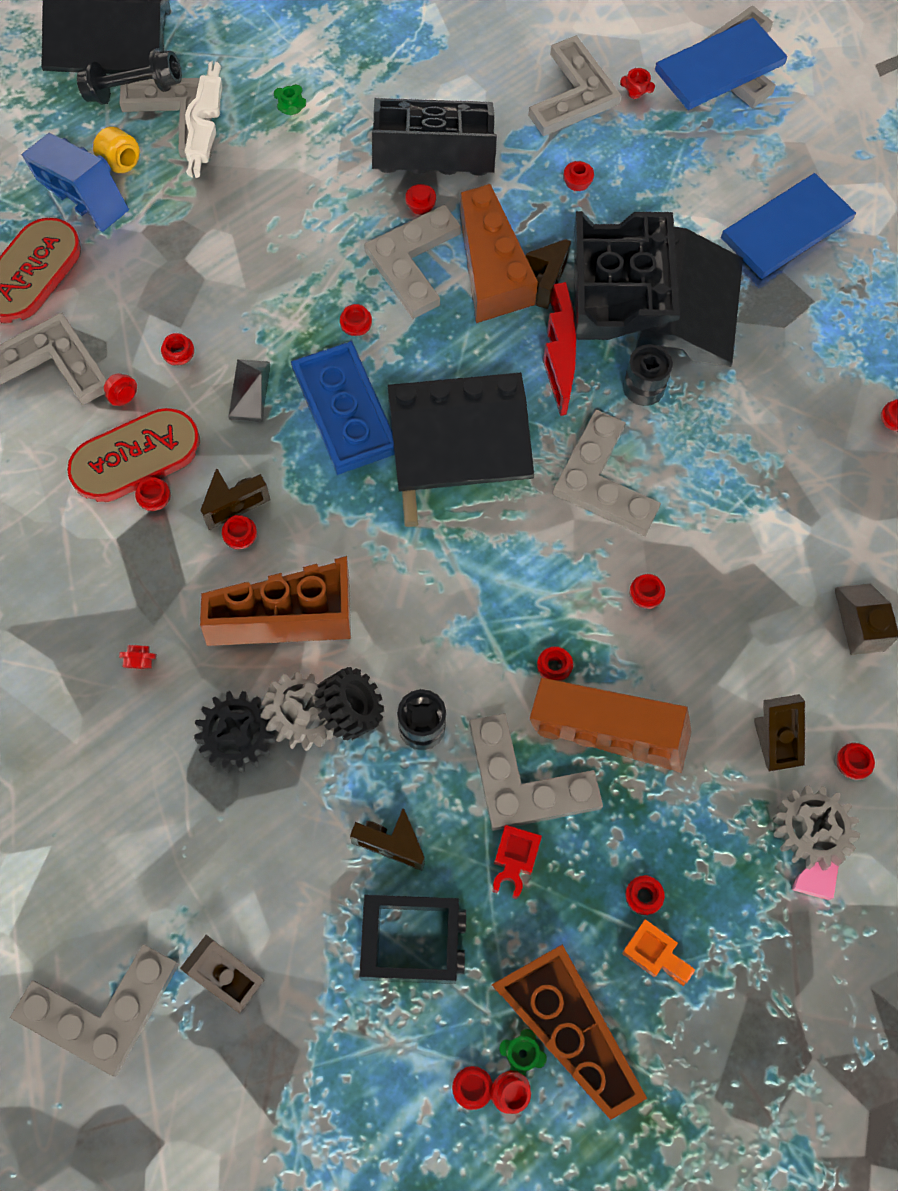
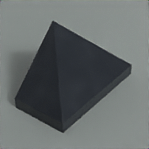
M237 359L228 416L229 420L263 421L270 362Z

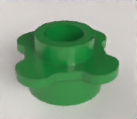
M295 84L274 90L273 94L274 98L278 99L277 108L279 111L286 115H295L306 106V99L302 98L303 90L300 85Z
M531 1029L522 1030L520 1036L513 1040H503L499 1047L500 1054L507 1058L511 1066L510 1070L518 1071L524 1076L527 1071L534 1067H544L547 1061L546 1054L540 1051L535 1041L536 1034ZM520 1050L527 1052L525 1058L519 1056Z

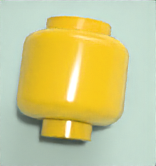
M117 127L102 129L96 135L93 142L94 155L102 156L115 173H126L132 170L138 162L140 149L134 137Z

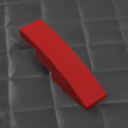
M566 282L553 285L551 306L554 313L549 315L547 334L550 342L545 345L543 358L560 416L567 415L576 365L574 312Z

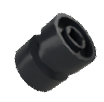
M652 344L642 345L631 354L623 382V391L628 400L634 404L649 406L659 402L663 397L673 366L672 358L665 349Z
M419 689L405 695L399 703L397 712L400 737L406 745L413 749L426 750L433 748L440 743L445 734L446 708L444 702L439 695L430 690Z

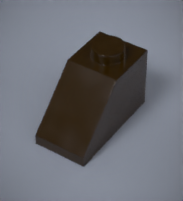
M871 584L835 588L850 655L886 651L898 639V628L891 603Z

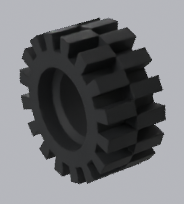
M347 667L319 683L317 686L319 689L315 691L314 695L319 698L314 702L315 708H321L322 710L318 714L319 719L325 718L327 721L324 725L327 730L334 728L333 735L337 738L342 736L343 740L347 741L349 739H356L376 728L383 719L380 713L384 712V705L378 703L383 700L382 696L374 691L378 688L375 682L370 685L368 682L370 677L367 674L361 676V670L357 668L352 670V667Z

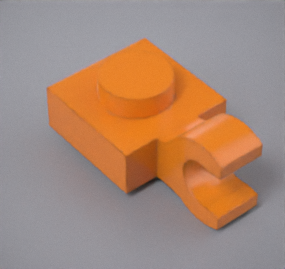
M646 919L622 952L624 956L654 978L662 968L673 980L682 986L685 983L687 984L695 972L693 967L672 953L678 942Z

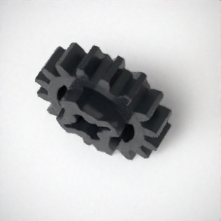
M228 691L226 693V700L223 702L216 696L213 697L212 700L215 707L210 709L203 706L201 709L206 717L205 720H195L196 727L202 732L195 734L194 739L197 744H204L199 748V752L203 757L211 755L208 762L212 767H216L222 762V768L227 773L232 769V765H237L241 773L245 772V763L249 761L255 767L259 766L257 756L259 754L266 757L270 755L268 748L265 746L266 743H276L275 735L266 730L270 719L261 718V713L265 708H261V699L256 696L249 702L246 691L241 692L239 699H234L231 691ZM233 710H244L245 712H244V713H238V712H232V711H233ZM219 719L217 729L212 732L214 724ZM233 727H237L241 734L235 737L230 730ZM260 727L259 736L254 745H252L253 735L259 731ZM228 750L239 751L241 753L227 754L225 752Z

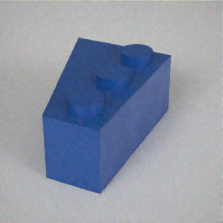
M51 133L46 134L21 154L38 182L61 200L68 197L77 205L74 208L75 211L81 216L88 213L94 220L95 227L101 232L105 231L129 211L126 202L110 175L111 167L102 156H95L84 147L79 148L71 144L66 138L61 139Z

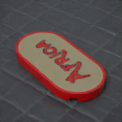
M58 218L35 220L26 225L0 255L1 323H13L12 320L19 318L24 320L34 315L77 262L81 253L80 240L76 230L68 222Z
M162 408L151 411L98 435L77 447L68 462L69 480L77 493L85 498L95 499L97 502L116 500L136 491L139 483L145 478L155 477L161 479L191 463L196 456L195 452L200 444L198 429L192 418L180 410Z

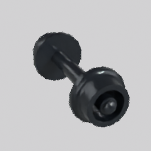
M155 48L150 51V66L106 75L100 64L91 62L87 68L78 71L77 85L85 101L98 102L100 105L108 104L110 101L111 87L148 79H154L157 87L162 92L170 90L171 86L179 84L182 80L179 60L173 51L162 52L159 48Z

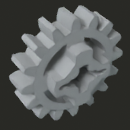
M295 672L292 679L286 674L282 675L278 683L275 681L271 683L261 703L265 706L261 713V718L270 719L266 730H277L279 734L276 741L278 742L284 738L289 739V748L294 749L297 743H302L305 751H309L313 743L320 748L327 739L331 740L334 736V728L327 730L324 726L327 723L326 719H319L318 714L322 712L321 708H315L314 702L319 698L314 695L315 691L319 689L317 687L319 684L314 682V674H310L307 680L302 679L300 672Z
M810 785L805 786L801 795L796 790H793L787 797L788 800L783 799L777 808L780 812L773 818V822L781 826L773 833L774 837L784 838L785 840L780 850L784 852L791 849L794 852L791 861L796 863L800 858L806 860V869L809 870L816 862H819L823 871L831 866V862L839 866L846 860L844 855L850 856L856 848L852 843H855L860 838V833L851 830L859 822V819L848 817L847 815L852 805L845 804L841 806L838 803L840 794L836 793L830 798L826 796V787L823 786L816 794L813 793ZM819 819H821V823L819 824L820 828L818 829V832H816L814 836L811 837L810 834L813 831L812 827ZM821 847V848H823L824 850H815V849H812V848Z

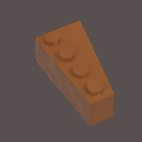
M491 184L461 192L460 219L476 323L534 306L538 281Z
M347 556L335 559V563L318 567V564L303 567L301 572L282 576V573L270 575L268 580L250 585L249 582H244L201 593L200 627L206 645L351 639L350 585Z
M541 678L530 715V721L535 731H538V734L542 737L553 740L562 738L581 746L597 748L682 773L691 737L688 707Z
M563 944L492 984L610 1120L647 1099Z

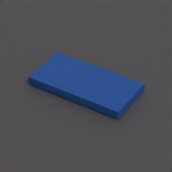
M751 18L656 62L655 71L686 109L690 110L785 65L788 56L754 18Z
M813 173L723 230L721 239L763 279L851 222L856 212L817 174Z
M352 341L291 361L292 370L337 475L394 455L392 429Z

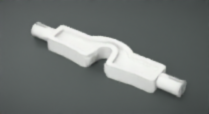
M213 61L209 62L207 76H200L196 98L189 104L185 114L188 129L185 154L187 161H189L186 173L192 178L193 175H195V178L200 176L201 164L208 162L210 150L216 136L214 122L204 120V118H217L220 115V99L223 86L221 77H219L221 65L218 62H215L214 65Z

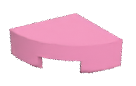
M816 862L810 870L805 868L796 877L792 890L826 900L834 899L839 866L831 862V866L823 871L819 862Z

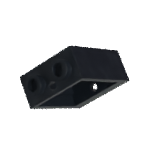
M364 895L359 973L361 981L456 984L457 974L464 975L465 950L457 949L458 933H466V909H459V898ZM381 909L449 911L446 970L378 967Z

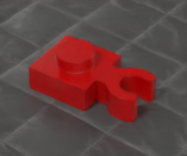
M505 825L494 864L504 867V871L500 872L494 879L492 887L494 893H498L500 884L508 880L515 887L512 898L517 899L520 896L523 888V883L519 876L520 872L531 875L542 838L541 835Z

